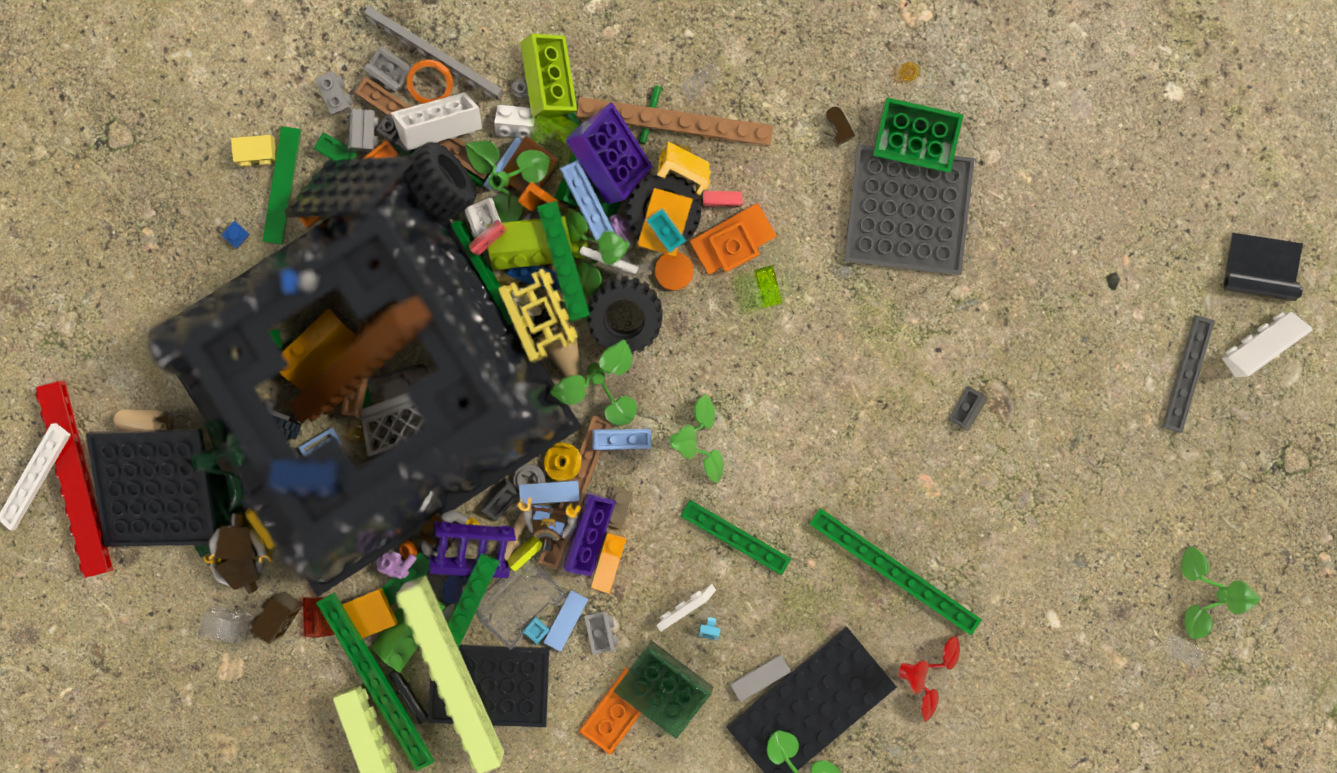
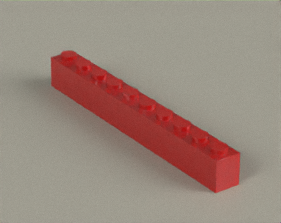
M56 381L37 386L35 396L41 406L40 416L42 421L45 422L47 429L45 434L50 425L57 423L70 434L69 439L55 461V475L60 480V494L65 500L66 506L64 510L70 520V533L75 539L74 549L75 553L79 555L80 572L84 574V578L113 571L108 547L104 545L99 510L66 381Z

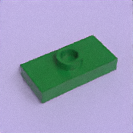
M324 132L313 150L333 161L354 159L357 155V152H348V146Z

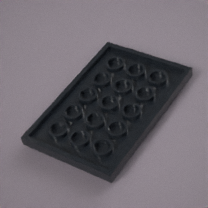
M408 156L328 160L323 164V168L312 176L309 184L301 188L299 195L288 203V207L283 212L287 218L366 216L412 162Z
M460 644L458 649L493 726L547 727L550 648ZM430 676L428 723L453 724L454 720L452 716L447 714L445 708L447 704L444 698H441L438 694L437 687L439 686L436 680H433Z

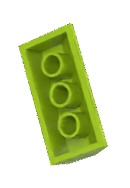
M530 34L520 42L532 117L549 118L576 112L577 105L565 36Z
M561 216V217H562V220H563V224H564L565 230H566V234H567V237H568V241H569V244H570V248H571V251H572V245H571V241H570V236H569V232H568V227H567L566 219H565V216ZM541 218L503 222L502 224L507 231L488 247L493 270L554 264Z

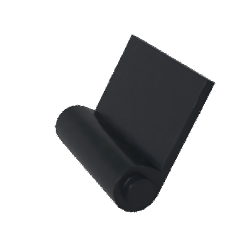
M1232 233L1223 283L1224 291L1296 301L1302 296L1303 292L1300 283L1296 282L1303 243Z

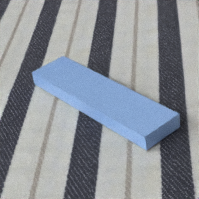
M576 160L560 168L595 240L599 239L605 231L613 232L579 161Z

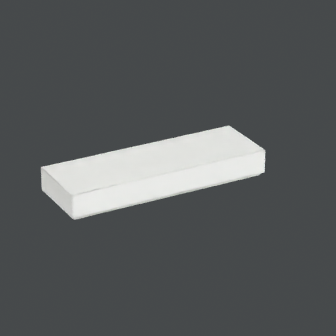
M582 246L580 251L582 256L604 263L600 252ZM621 260L609 265L633 275H637L639 269L638 266Z

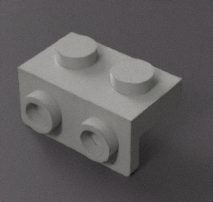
M382 46L378 47L370 64L364 67L369 76L380 80L387 89L397 91L404 87L407 74L411 69L408 64Z
M331 71L316 78L315 81L330 114L334 115L340 111H343L345 114L349 113L352 109L353 101L349 93L345 94L343 87H345V83L342 77L337 76Z
M608 610L584 615L592 655L607 651L614 652L615 646H618L617 635L612 634L611 627L614 626L613 616L608 615Z

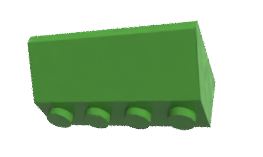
M436 597L443 612L448 604ZM399 606L394 613L398 624L383 630L371 649L383 662L400 673L406 667L420 644H416L413 637V628L408 626L405 620V610Z

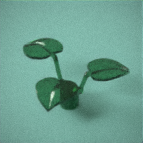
M204 421L203 424L208 432L213 449L193 454L192 466L194 470L205 469V472L228 475L226 488L230 503L228 511L236 509L243 499V488L240 479L235 477L232 472L212 467L217 463L216 458L230 455L234 466H240L243 460L242 447L235 434L230 433L226 440L229 451L221 453L219 447L224 442V432L220 421Z

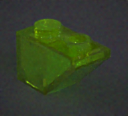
M773 265L755 269L754 275L762 309L781 305L783 301Z

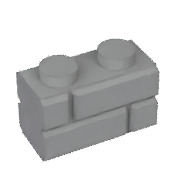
M351 109L349 111L348 152L370 153L373 151V148H377V136H374V129L378 127V117H374L375 111Z

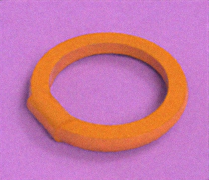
M422 60L411 67L407 74L406 82L413 98L424 104L449 97L453 89V79L449 72L450 70L441 62ZM423 67H434L445 76L447 82L445 92L433 99L421 96L413 86L415 72Z

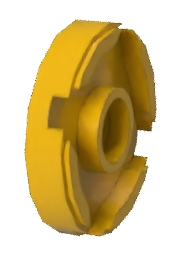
M565 442L554 444L555 446L549 448L544 457V469L548 476L559 482H566L575 478L582 465L579 450L574 445ZM565 459L566 464L563 466L562 462Z

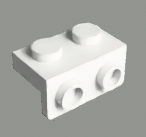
M497 105L494 122L495 135L524 138L527 135L533 139L536 117H532L531 108Z
M487 198L465 209V217L470 223L474 240L487 229V224H493L497 219L500 221L492 198Z

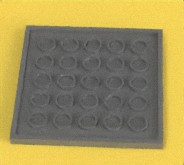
M858 144L844 262L961 275L975 158L954 156L951 172L947 173L873 156L875 146Z

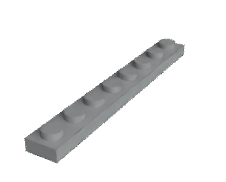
M370 6L365 10L364 13L369 17L367 20L375 26H378V24L385 27L384 31L393 37L395 34L402 38L400 40L402 43L409 47L414 45L418 48L417 52L425 57L430 55L434 58V61H439L444 66L449 67L453 75L458 78L463 76L468 79L467 83L474 88L479 86L484 89L483 93L490 98L497 97L500 99L504 93L495 84Z

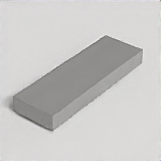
M780 654L730 685L741 702L791 671Z

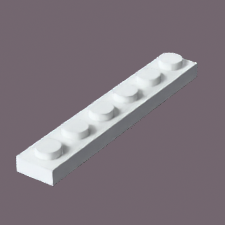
M57 423L50 425L0 512V522L9 530H15L70 437V434Z

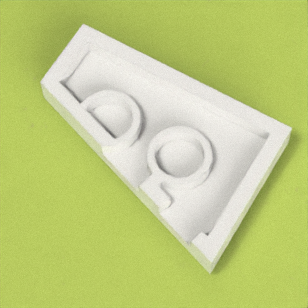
M710 584L701 592L699 590L690 596L691 599L687 602L682 601L675 606L673 612L667 611L659 617L661 621L656 625L658 629L663 631L707 602L716 591L715 587Z

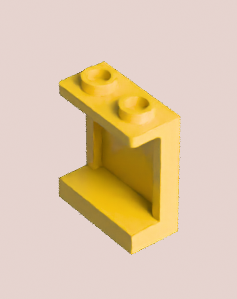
M670 142L666 144L659 156L657 175L665 178L671 169L695 181L696 194L700 195L703 190L706 191L710 184L709 176L711 171H709V162Z

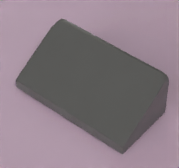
M968 386L948 420L969 431L988 398L981 392Z
M503 478L480 502L481 512L496 521L520 496L519 490L509 480Z

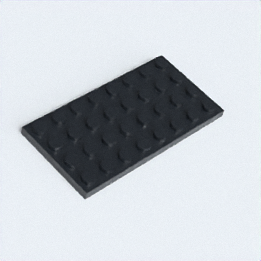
M845 626L730 722L726 728L764 773H794L785 760L781 764H775L768 757L767 744L775 731L791 733L798 740V751L795 756L789 758L798 771L894 691L897 686L849 628Z

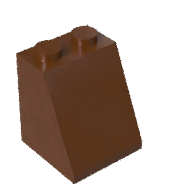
M526 135L503 169V172L509 174L520 169L516 160L522 152L527 150L543 152L550 160L548 171L543 180L534 183L542 189L560 166V163L555 156ZM521 172L509 177V183L505 187L510 190L513 187L518 191L516 195L521 197L530 182L524 180Z

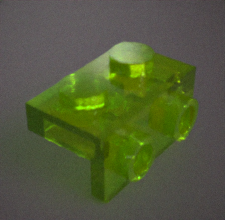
M538 115L535 120L540 125L539 129L548 135L551 132L556 135L555 138L564 144L569 135L579 127V125L561 115L549 118Z

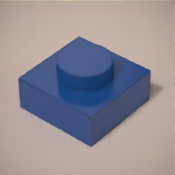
M233 221L221 236L238 249L251 234L236 221Z
M291 270L282 271L284 292L288 294L297 293V288L300 287L299 276Z

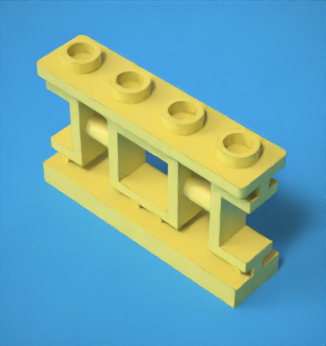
M543 269L532 274L535 284L520 291L515 283L499 288L527 355L533 363L548 356L544 349L545 346L561 339L563 346L566 348L569 345L576 344L575 338L578 337L574 327L569 326L567 320L570 318L567 310L561 308L559 302L562 299L559 292L553 290L551 284L554 281L549 272L546 273ZM541 278L552 300L551 303L546 296L538 300L535 296L534 290L543 287L540 281ZM512 292H514L517 298L524 295L528 297L530 304L521 307L523 316ZM545 303L552 320L535 327L528 311ZM557 314L568 339H566L564 333L553 336L550 330V326L559 323L556 317ZM528 328H530L532 334L543 331L546 340L537 344L540 352L537 351Z

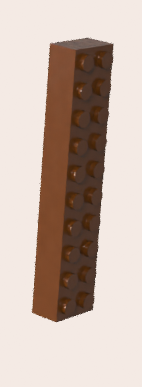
M417 296L389 310L288 404L301 424L307 421L312 423L320 417V414L326 415L334 410L335 406L344 401L342 397L345 398L354 392L352 388L355 389L363 384L362 379H367L374 374L372 370L375 371L384 365L383 360L387 361L395 355L393 351L396 352L404 347V341L408 342L416 336L415 331L419 332L427 326L425 322L432 316Z

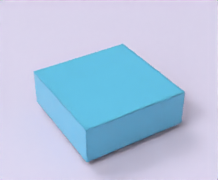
M535 617L522 632L537 645L550 631V628Z

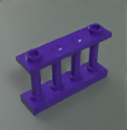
M435 522L436 536L440 537L437 556H429L430 574L471 576L481 553H486L488 540H500L496 560L500 562L493 577L509 578L510 570L508 562L504 561L507 541H516L513 527ZM448 537L460 538L456 558L445 557ZM468 538L480 539L476 559L465 558Z

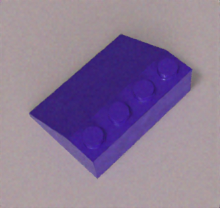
M612 102L576 128L565 140L607 205L624 200L653 167Z

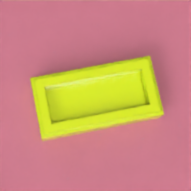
M532 535L507 560L509 566L514 571H517L542 548L541 539Z

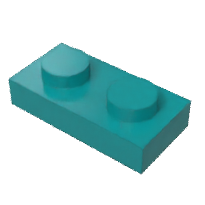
M663 208L646 220L669 253L686 242Z

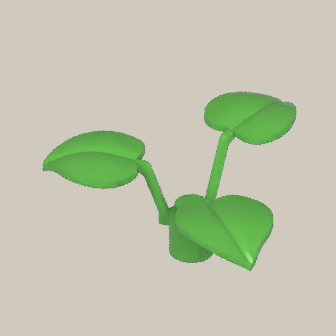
M486 140L466 143L467 156L475 170L482 174L490 173L488 179L490 187L505 193L499 194L493 199L501 223L518 221L523 213V205L518 202L520 197L511 196L510 192L503 187L509 183V177L521 172L524 180L527 182H540L547 174L550 163L549 157L537 150L524 151L516 160L520 169L507 174L503 171L496 172L497 166L494 163L499 160V151L494 143Z
M567 208L564 216L570 241L578 242L582 238L599 242L597 250L601 253L603 262L608 265L617 263L623 257L630 245L629 242L623 240L612 231L603 232L597 240L593 237L585 236L584 234L588 230L586 219L577 210ZM595 260L590 265L585 261L581 262L577 267L582 289L586 296H591L596 289L600 288L602 282L599 270L594 267L598 262Z
M622 340L608 348L600 356L599 363L594 362L588 365L586 369L588 375H585L586 382L582 376L572 375L553 386L550 393L562 403L574 405L584 399L586 396L585 388L589 386V381L591 380L594 384L602 385L612 404L604 409L607 420L615 425L631 423L637 412L635 400L628 396H622L615 401L604 383L605 373L611 374L613 372L616 375H622L629 370L632 364V354L625 340Z
M703 394L697 400L694 408L695 419L700 424L695 428L691 425H686L677 434H672L670 445L673 449H677L686 459H692L696 452L704 454L706 458L703 465L707 476L712 482L719 483L724 470V460L718 450H711L709 453L708 451L697 449L696 431L702 429L703 426L705 429H711L715 421L714 405L711 399Z
M1189 546L1186 549L1181 562V570L1185 578L1190 581H1196L1200 578L1203 582L1219 587L1216 594L1219 602L1208 605L1203 609L1199 605H1192L1185 613L1184 623L1186 631L1195 640L1206 637L1212 630L1213 622L1211 616L1206 613L1207 610L1227 603V608L1230 612L1243 614L1251 610L1261 600V597L1243 581L1236 580L1230 583L1228 587H1225L1224 584L1204 578L1203 575L1209 572V563L1206 557L1195 547Z
M775 731L767 744L769 759L775 764H781L785 760L794 773H799L789 760L798 751V740L791 733ZM825 760L817 761L811 766V773H841L835 765Z

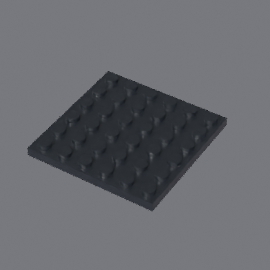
M202 428L91 431L86 434L105 547L210 545L209 541L216 532L217 526Z

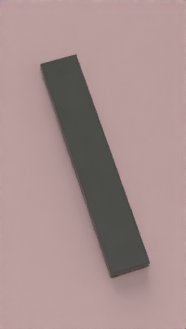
M1194 315L1161 428L1178 433L1183 432L1215 320Z

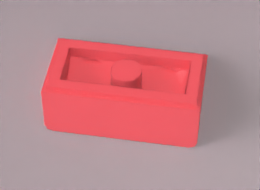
M703 191L704 206H742V192Z
M497 219L469 244L471 251L479 256L503 235L507 229Z

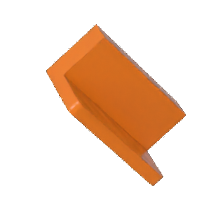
M530 182L518 200L520 204L532 212L537 209V206L557 201L559 208L562 203L532 182Z

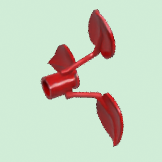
M955 634L948 640L943 649V662L941 664H928L927 661L922 660L915 665L902 663L899 668V677L909 681L911 690L914 693L918 694L922 689L926 693L921 702L924 722H927L933 716L939 702L937 690H929L925 687L926 675L929 668L946 666L948 670H951L955 667L960 656V643Z

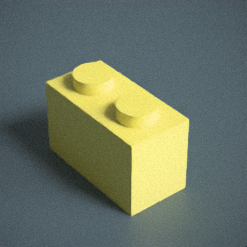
M273 136L231 138L233 162L239 164L240 167H251V163H259L261 166H266L276 161V145Z

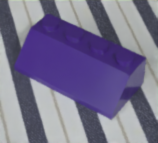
M586 493L580 515L577 519V527L571 537L570 545L564 558L562 567L565 571L592 576L616 501L598 494Z

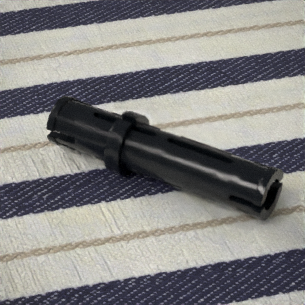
M394 670L389 673L388 677L394 683L397 689L396 692L403 697L419 725L427 721L428 713L412 691L410 682L406 681L401 672L399 673Z

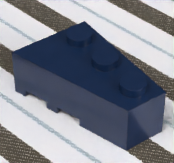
M272 461L269 486L272 490H275V493L287 494V491H296L298 495H309V492H317L318 496L327 497L330 496V493L336 494L338 468L335 461H328V465L317 464V461H309V463Z

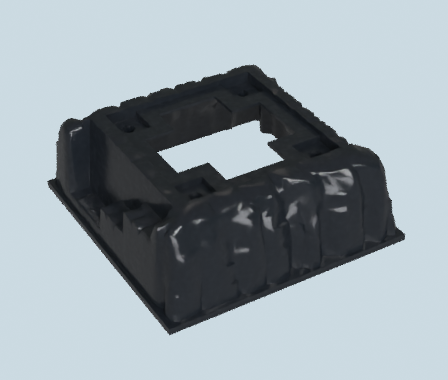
M404 174L397 179L366 216L328 218L277 252L264 258L261 262L230 282L220 286L205 298L186 307L180 314L163 321L153 328L148 335L147 345L155 364L166 372L177 375L219 441L221 452L229 461L235 474L239 476L240 482L249 492L245 496L246 501L252 509L257 511L256 516L267 529L273 543L278 547L282 564L284 566H292L297 574L306 578L317 597L422 531L423 525L428 523L435 513L442 514L449 510H455L547 451L554 444L561 442L582 428L569 405L562 403L550 393L555 383L540 360L535 363L530 361L515 325H508L452 228L451 221L438 219L435 215H431L426 208L424 209L421 203L415 199L412 191L409 190ZM378 259L380 267L377 270H372L371 262ZM291 270L296 272L299 278L303 273L312 271L318 277V281L311 291L302 290L299 287L297 288V293L288 294L284 292L282 271ZM337 286L359 320L364 319L393 299H396L398 304L401 305L417 296L432 316L425 322L427 326L417 332V334L439 367L436 371L404 390L427 426L356 470L335 435L299 458L255 389L290 366L268 330ZM235 348H238L241 353L237 359L232 355ZM463 397L469 400V406L466 409H462L459 406V401ZM272 461H298V463L317 461V464L328 465V461H335L338 468L336 494L330 493V496L324 498L318 496L317 492H309V495H298L296 491H287V494L275 493V490H272L269 486Z

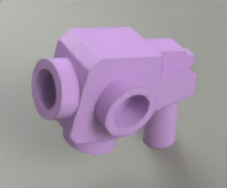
M619 214L609 217V223L613 232L629 242V248H631L633 240L630 233L632 231L627 219L620 217Z
M391 551L390 554L385 553L383 556H380L377 559L376 566L380 573L392 578L401 579L409 574L407 570L417 558L410 554L403 562L401 560L402 555Z

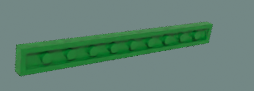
M821 508L817 510L809 522V525L972 636L982 621L974 613Z
M334 592L316 602L416 772L431 765L435 761L336 593Z

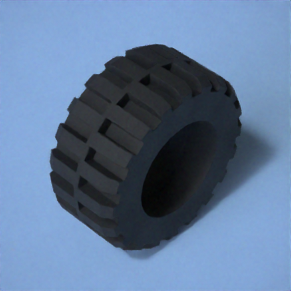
M427 142L408 156L412 163L403 172L405 182L408 183V188L414 194L415 199L431 215H435L438 219L450 220L474 203L476 192L471 176H469L467 169L463 167L461 161L454 156V153L447 150L444 145H440L437 142Z
M672 173L666 175L665 178L659 175L653 176L652 174L647 176L645 180L639 181L637 186L630 192V197L627 200L626 216L633 235L639 240L646 218L645 208L652 197L654 188L693 199L682 234L686 241L690 240L697 230L701 218L699 196L694 191V187L691 184L689 185L684 178L676 177V174Z
M622 276V279L618 280L615 277L608 283L605 281L593 293L588 306L590 316L587 317V327L590 328L592 338L597 339L596 343L599 346L604 345L605 350L625 340L633 355L634 351L641 352L645 346L649 347L653 343L654 338L658 337L663 317L662 304L660 299L657 298L656 291L654 289L651 290L648 283H641L635 277L633 280L628 279V276ZM618 300L635 302L643 311L642 324L632 331L615 329L606 318L609 305Z

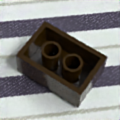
M285 591L271 596L270 599L267 598L261 606L262 612L252 619L250 623L252 627L249 632L270 645L284 636L304 604Z

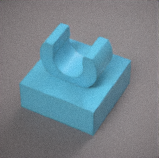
M708 617L707 624H701L698 636L718 640L720 628H715L716 619Z

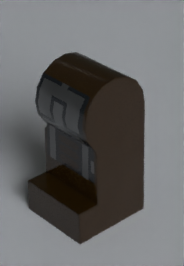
M831 107L828 109L825 120L828 125L832 126L836 134L833 142L837 147L853 139L855 133L841 108Z

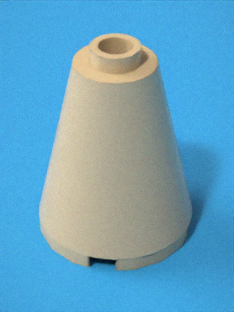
M569 323V326H573L575 329L574 323ZM557 326L550 329L553 336L564 333L566 339H568L564 328H558ZM543 333L539 335L540 337H537L539 343L546 340ZM560 339L544 347L547 355L564 378L579 375V372L582 371L578 343L565 348Z
M122 409L113 418L115 427L121 431L172 429V417L168 416L169 412L164 410Z

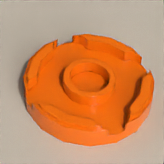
M677 252L676 257L667 254L662 255L655 266L657 281L668 290L683 289L690 283L694 273L692 262L685 254Z

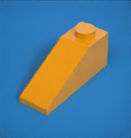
M611 532L607 533L591 586L592 589L610 594L627 537Z

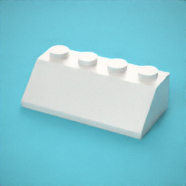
M465 92L391 112L401 142L408 150L418 149L427 142L438 143L441 140L454 139L459 135L471 134L476 130L482 129L479 107Z
M1282 311L1273 317L1274 321L1270 324L1265 323L1257 329L1258 332L1253 336L1250 334L1243 338L1241 345L1228 349L1225 352L1227 355L1222 360L1235 377L1250 376L1313 329L1293 312L1284 313Z

